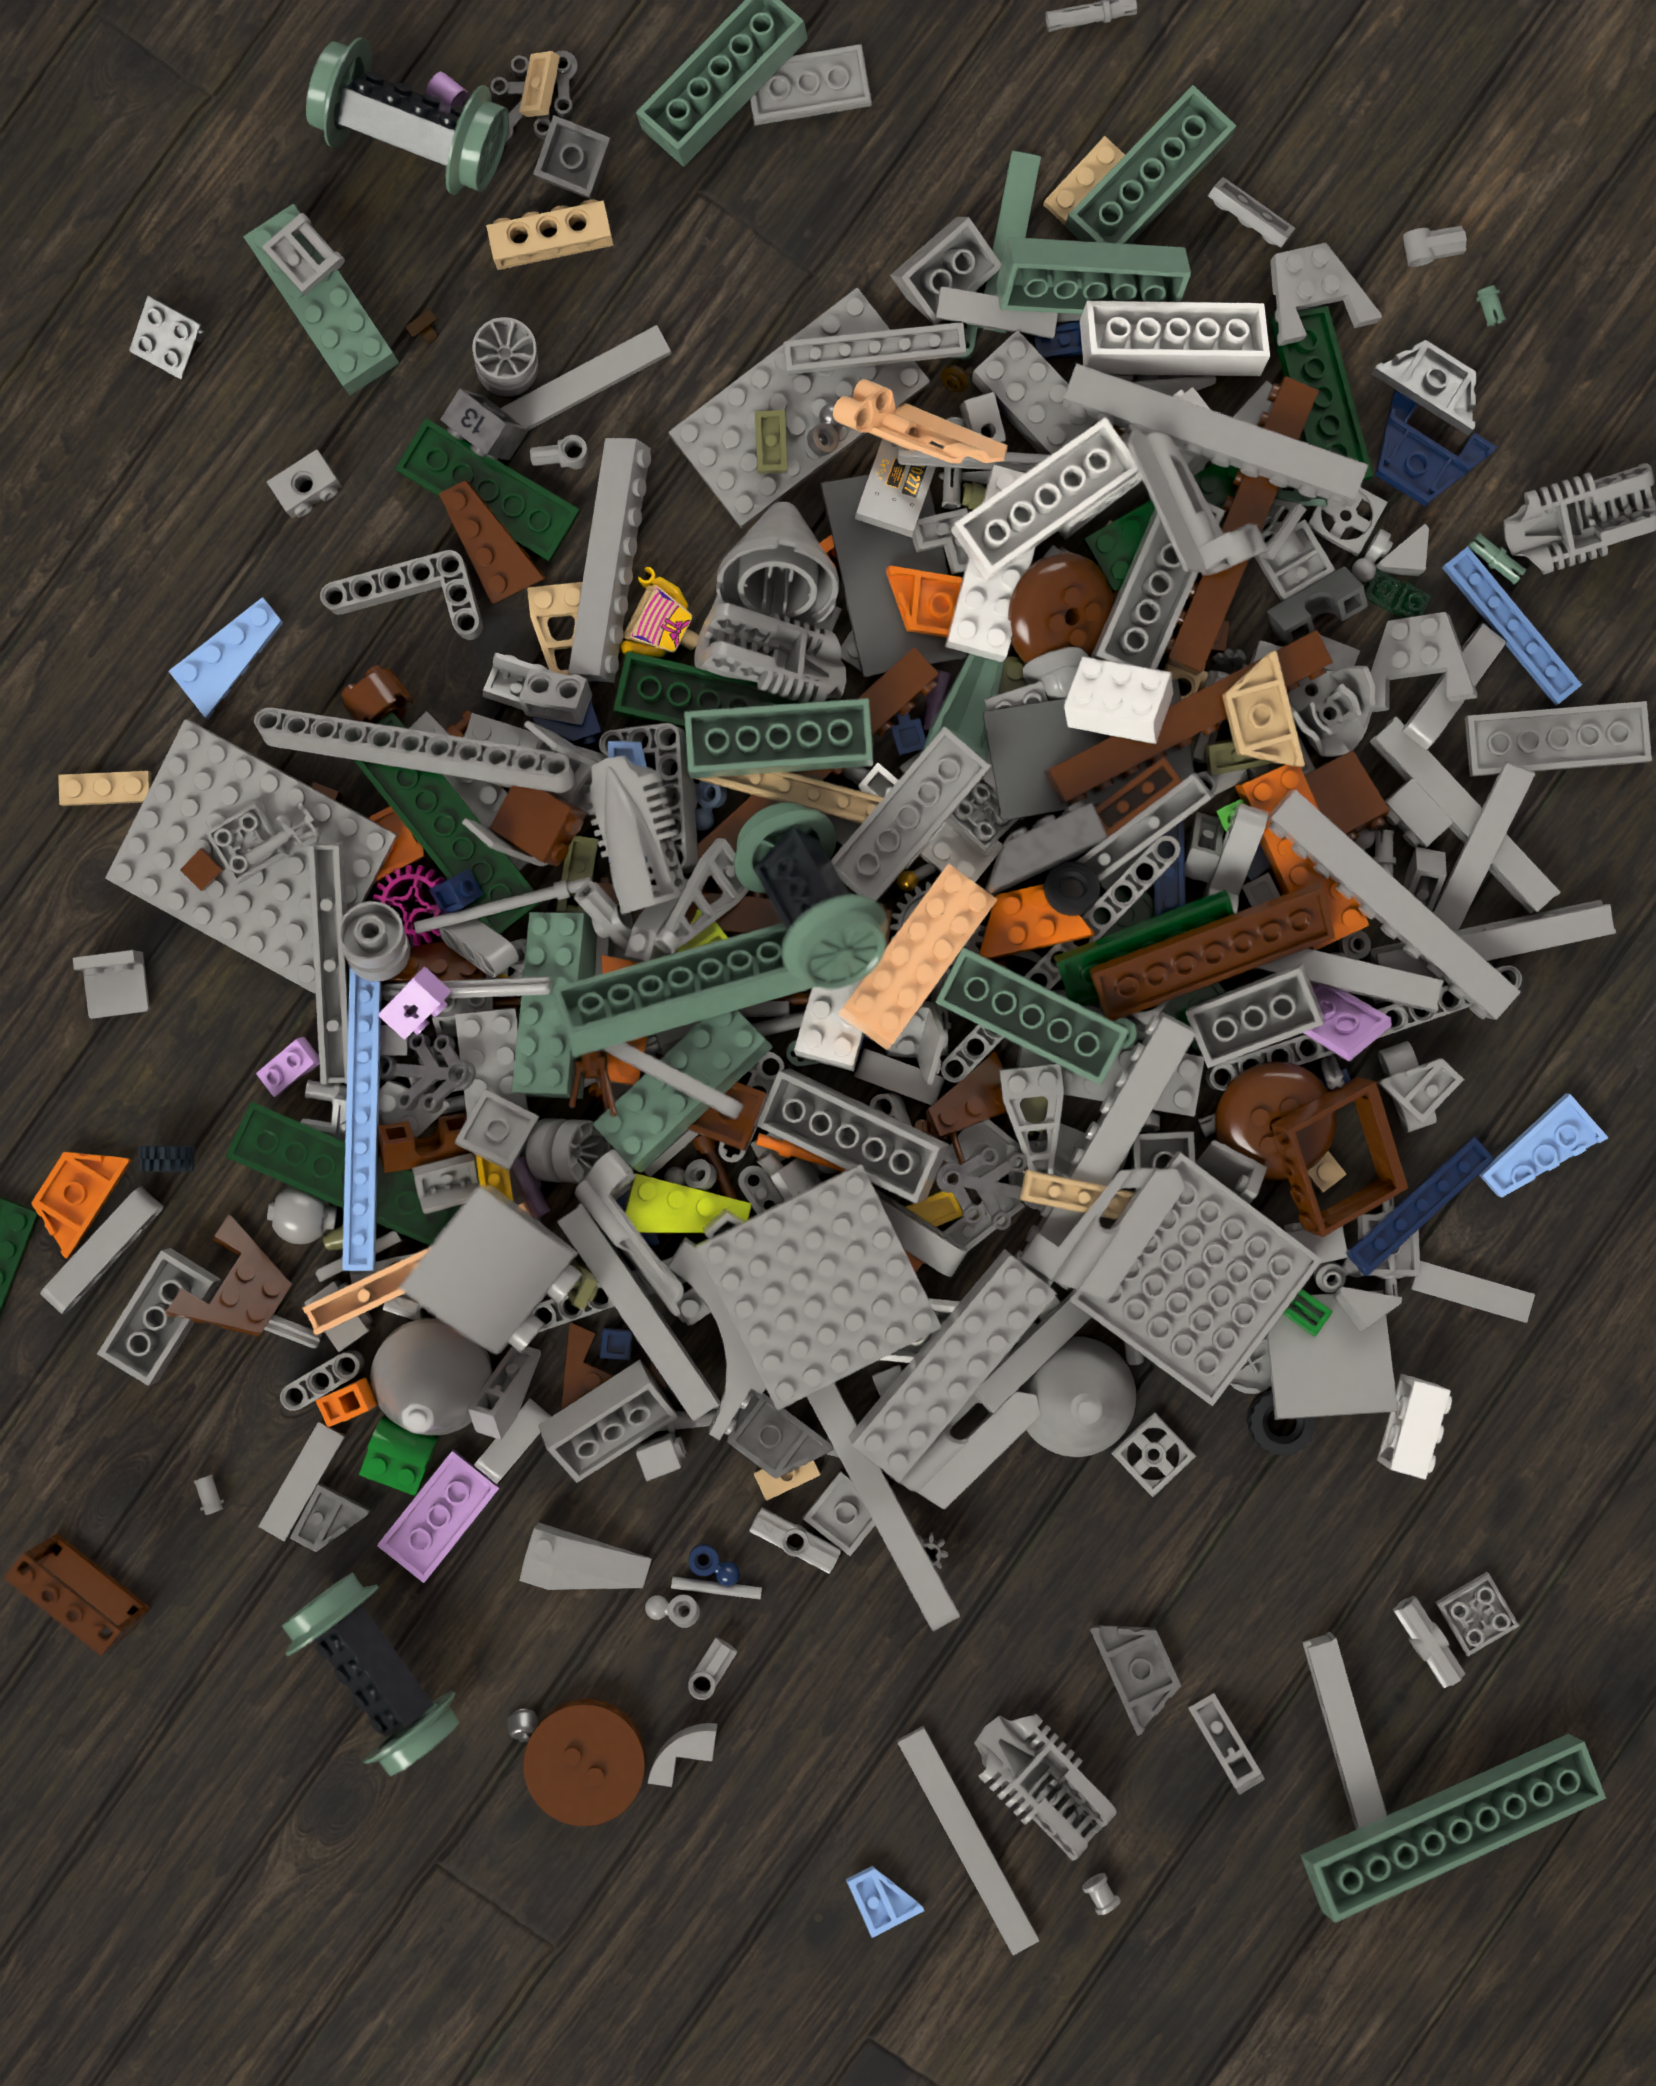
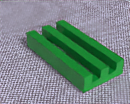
M1301 1288L1297 1296L1322 1313L1323 1316L1321 1318L1295 1299L1292 1300L1290 1305L1316 1323V1325L1313 1326L1289 1307L1286 1308L1283 1314L1315 1337L1333 1311Z

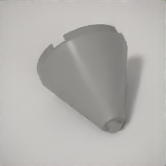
M777 502L762 515L724 557L717 573L716 590L720 603L733 604L766 616L775 612L780 617L784 615L789 617L790 620L796 619L800 623H808L811 627L822 622L833 611L839 590V578L834 565L797 508L788 502Z
M434 1318L411 1321L391 1332L380 1345L371 1368L372 1392L384 1414L400 1427L422 1435L449 1434L469 1425L472 1419L468 1407L493 1374L492 1363L485 1347L465 1336L451 1325L439 1322L440 1319Z
M1073 1335L1018 1389L1024 1393L1036 1394L1041 1416L1026 1429L1027 1432L1047 1450L1069 1457L1093 1455L1113 1445L1121 1438L1130 1425L1136 1406V1387L1128 1365L1110 1346L1086 1336Z

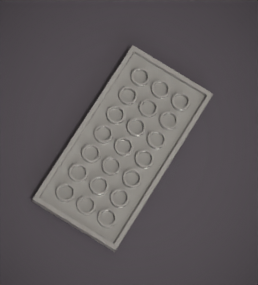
M857 287L788 341L886 331L890 329ZM783 344L668 433L742 529L867 433L859 432L840 424L834 428L839 437L838 447L826 456L816 455L808 446L807 434L813 427L821 423L819 413L823 406L836 404L842 396L853 398V392L858 382L867 379L892 390L895 408H897L930 385V380L915 361L787 375ZM785 410L788 473L758 474L755 411Z

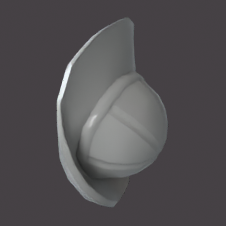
M1067 647L1047 652L1033 658L1024 665L1023 677L1027 685L1042 681L1047 701L1065 699L1068 697L1082 657H1088V654L1077 647Z

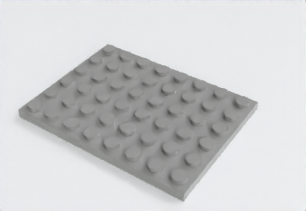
M185 719L105 879L315 994L308 846L312 842L343 841L347 911H349L354 906L365 902L399 835L200 725ZM259 802L274 829L279 833L282 829L275 819L280 816L282 822L288 828H293L304 821L305 817L297 806L301 802L304 809H307L314 819L312 824L314 828H319L318 834L320 837L312 836L303 842V848L299 845L295 846L293 843L295 840L291 837L289 841L284 843L289 853L288 856L242 883L235 884L205 831L249 805ZM305 825L295 833L300 837L310 829ZM200 848H204L225 869L205 891H200L180 870Z

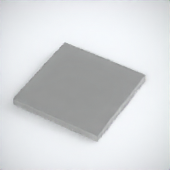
M1380 1290V1291H1369V1292H1374V1293L1383 1294V1290ZM1335 1293L1311 1295L1333 1311L1315 1337L1284 1314L1280 1316L1266 1335L1275 1420L1398 1411L1386 1315L1360 1332L1336 1300ZM1295 1296V1300L1321 1318L1323 1316L1322 1313L1299 1296ZM1289 1304L1288 1307L1313 1326L1316 1325V1323Z

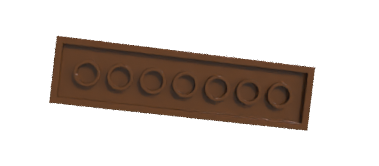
M1320 882L1089 968L1103 1016L1112 1021L1118 1020L1335 938L1324 888Z

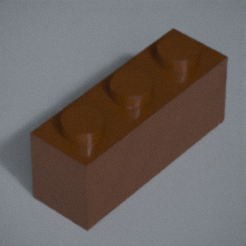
M1164 757L1095 808L1107 837L1111 836L1182 783V780Z

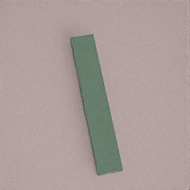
M1012 150L992 250L1001 264L1008 238L1026 237L1041 156ZM1000 270L986 281L984 294L995 296ZM998 329L991 330V331H996V332H1001V333H1007V331H1004V330H998Z

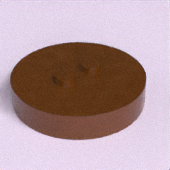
M595 1699L573 1700L552 1709L540 1720L533 1731L524 1755V1777L534 1801L549 1816L574 1826L599 1825L614 1819L624 1812L637 1796L646 1768L645 1745L635 1723L616 1706Z

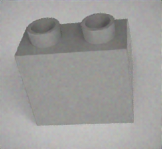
M487 1185L479 1186L399 1288L453 1328L495 1354L504 1350L508 1343L522 1353L544 1325V1322L533 1315L532 1312L546 1294L558 1303H561L580 1279L582 1273L570 1265L578 1255L575 1249L494 1186Z

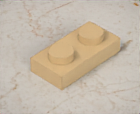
M553 51L534 53L530 56L519 110L526 117L548 115L560 59V56Z

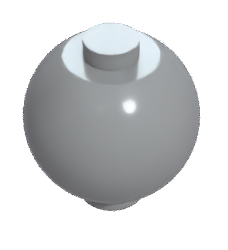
M289 1186L276 1196L275 1203L269 1202L267 1220L273 1221L274 1231L283 1240L292 1244H308L319 1239L326 1229H335L337 1206L329 1205L328 1201Z

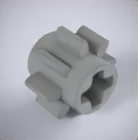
M930 1532L929 1538L922 1539L918 1535L924 1548L928 1547L930 1550L935 1548V1556L932 1558L929 1556L933 1565L941 1569V1557H948L947 1551L940 1550L944 1546L945 1540L940 1539L937 1542L934 1540L933 1532Z

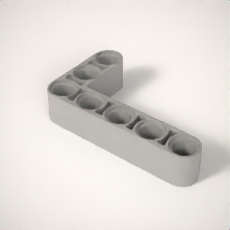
M453 550L438 552L326 584L320 593L322 603L332 613L339 615L442 587L452 625L456 632L464 639L474 640L480 636L483 630V622L467 565L461 555ZM456 560L459 562V567L455 572H445V566L449 561ZM420 569H430V575L426 580H416L417 572ZM394 576L401 577V583L397 588H388L387 583L390 578ZM365 584L372 585V591L368 596H359L361 586ZM458 589L467 590L466 598L460 602L453 601L454 592ZM336 592H342V601L337 605L330 604L331 596ZM471 617L475 619L472 629L467 631L461 630V622L465 618Z
M664 723L605 732L600 738L599 747L600 751L607 757L609 741H618L620 739V741L641 742L642 744L643 739L648 736V744L643 749L644 757H655L656 771H660L662 782L657 783V788L663 786L665 788V792L659 794L660 799L667 797L669 802L662 806L663 809L671 808L672 814L666 815V819H674L675 822L674 825L669 826L670 831L675 830V826L679 822L682 826L681 832L677 836L672 837L677 856L680 852L683 854V861L680 864L682 873H691L698 863L694 780L691 779L688 773L686 730L673 724ZM675 732L676 741L670 746V736ZM677 762L678 770L672 776L671 768ZM679 792V802L674 806L673 797Z

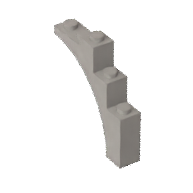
M684 1238L669 1262V1268L685 1279L704 1299L716 1319L724 1342L727 1362L725 1387L720 1406L709 1427V1434L720 1440L724 1433L729 1435L737 1422L734 1416L738 1409H745L753 1396L750 1390L753 1389L762 1395L766 1387L695 1247L697 1244Z

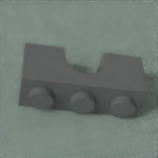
M1344 566L1267 610L1272 632L1286 646L1314 632L1312 619L1323 613H1332L1341 621H1344L1367 608L1368 604L1364 586Z

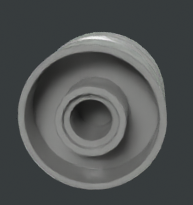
M507 317L492 319L479 328L473 340L472 350L477 376L481 384L491 393L503 397L517 396L527 391L534 384L539 369L536 341L530 329L522 322Z
M365 902L354 906L342 917L338 927V940L350 968L356 975L369 981H385L395 977L405 968L410 958V944L402 921L393 908L380 902Z
M555 1118L539 1120L530 1134L526 1145V1159L532 1175L537 1180L546 1182L580 1184L584 1181L595 1163L606 1154L604 1136L593 1125L595 1122Z

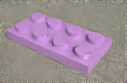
M452 1450L377 1546L424 1583L501 1486L495 1484L456 1450Z

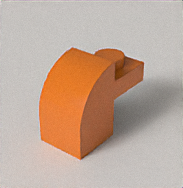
M366 1377L315 1400L328 1428L379 1405Z

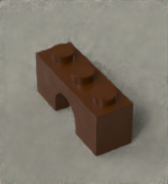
M467 1114L438 1117L437 1130L426 1138L414 1137L409 1122L378 1126L379 1156L384 1172L412 1169L472 1153L455 1144L456 1138L467 1121Z

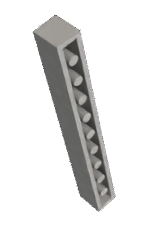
M1077 363L1063 400L1062 407L1067 408V412L1078 417L1088 415L1096 418L1097 423L1106 417L1112 427L1114 424L1125 428L1124 431L1128 434H1131L1134 430L1145 435L1158 432L1164 433L1171 437L1175 446L1183 448L1182 451L1189 456H1206L1211 458V462L1218 466L1229 467L1231 465L1240 468V472L1250 477H1258L1260 475L1269 478V482L1278 487L1285 488L1287 485L1295 487L1304 496L1315 498L1317 495L1326 498L1329 504L1339 508L1352 506L1368 467L1367 464Z
M1288 791L1268 814L1267 821L1270 823L1268 828L1272 833L1281 839L1285 836L1293 844L1291 849L1303 859L1308 857L1316 865L1313 869L1325 879L1329 877L1338 884L1336 889L1347 899L1353 897L1360 904L1358 909L1369 919L1375 917L1382 923L1381 930L1387 936L1394 940L1396 937L1405 944L1403 947L1404 951L1416 960L1421 958L1427 964L1425 969L1436 979L1442 977L1450 984L1447 989L1454 996L1461 1000L1464 997L1472 1004L1470 1010L1481 1019L1486 1017L1497 1020L1520 994V991L1298 791Z
M1160 1011L1158 1017L1153 1016L1145 1029V1032L1148 1033L1142 1044L1138 1042L1130 1055V1059H1132L1130 1066L1127 1070L1122 1069L1115 1081L1117 1086L1112 1097L1107 1095L1099 1110L1102 1112L1097 1123L1093 1121L1089 1125L1085 1133L1087 1141L1082 1149L1078 1147L1070 1159L1072 1167L1068 1174L1063 1173L1060 1177L1103 1186L1110 1184L1194 1039L1196 1033L1192 1027ZM1047 1205L1043 1206L1040 1215L1043 1216L1038 1226L1033 1225L1030 1228L1025 1239L1028 1242L1023 1252L1019 1250L1014 1257L1047 1285L1051 1286L1053 1280L1022 1260L1021 1256L1037 1233L1059 1247L1086 1213Z

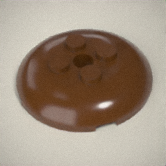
M1062 552L1048 558L1043 557L1031 565L1021 576L1010 599L1008 620L1011 621L1012 644L1025 663L1047 652L1067 647L1081 648L1088 654L1089 658L1091 657L1115 602L1110 582L1100 567L1082 555ZM1066 612H1068V613H1067V617L1069 618L1068 620L1065 619V614H1066Z
M1282 1061L1264 1062L1242 1071L1226 1086L1227 1089L1216 1107L1215 1132L1219 1143L1225 1144L1240 1154L1266 1166L1267 1170L1263 1178L1264 1180H1285L1288 1177L1282 1169L1283 1160L1279 1149L1274 1143L1273 1137L1275 1135L1273 1129L1270 1128V1122L1275 1117H1285L1329 1093V1090L1315 1074L1296 1064ZM1336 1111L1295 1133L1307 1171L1321 1161L1333 1142L1337 1126Z

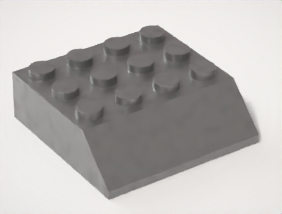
M1081 801L1066 808L1058 819L1051 815L1038 821L1030 832L1023 828L1008 835L1009 837L1002 844L1003 848L997 855L985 891L993 896L1054 868L1060 863L1082 855L1099 845L1107 838V835L1092 803L1084 806Z

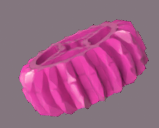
M406 865L405 875L397 867L394 869L397 878L394 879L389 874H386L384 878L389 884L386 887L378 883L377 888L384 892L382 896L374 894L373 899L388 906L392 905L402 909L403 921H405L404 930L409 942L412 937L414 945L420 946L421 936H423L424 940L430 943L432 942L430 932L432 931L436 936L440 937L439 929L417 934L415 929L413 930L414 922H417L418 918L423 914H434L433 917L443 914L437 903L436 905H431L424 901L422 885L424 882L432 888L445 881V879L439 877L433 881L436 872L432 869L424 876L425 867L422 865L417 867L415 874L413 867ZM413 881V886H410L405 896H393L400 886ZM417 897L416 902L427 907L426 909L415 908L412 913H409L411 909L407 908L406 905L400 904V902H413L414 898Z

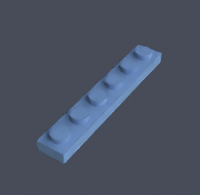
M1466 547L1442 567L1494 632L1506 641L1505 645L1555 705L1561 703L1582 685L1469 547Z

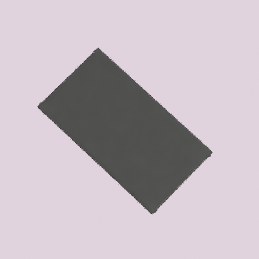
M869 475L821 483V491L834 542V550L863 678L885 674L914 647L930 664L966 658V652L945 647L947 640L945 637L906 631L886 574V568L891 565L949 575L943 546L916 552L912 537L856 520V511ZM930 487L919 519L936 515Z
M1172 680L1173 697L1169 706L1181 701L1178 680ZM1067 698L983 712L982 719L985 724L1002 821L1063 811L1070 807L1069 801L1061 804L1044 771L1110 738L1112 735L1068 727L1064 709ZM1174 745L1165 750L1168 756L1164 758L1181 780L1184 781L1194 774L1189 745L1179 750ZM1147 759L1139 764L1141 770L1127 777H1124L1123 773L1113 777L1114 784L1097 791L1096 787L1086 791L1087 798L1082 800L1083 805L1103 803L1156 762L1151 764L1150 760Z

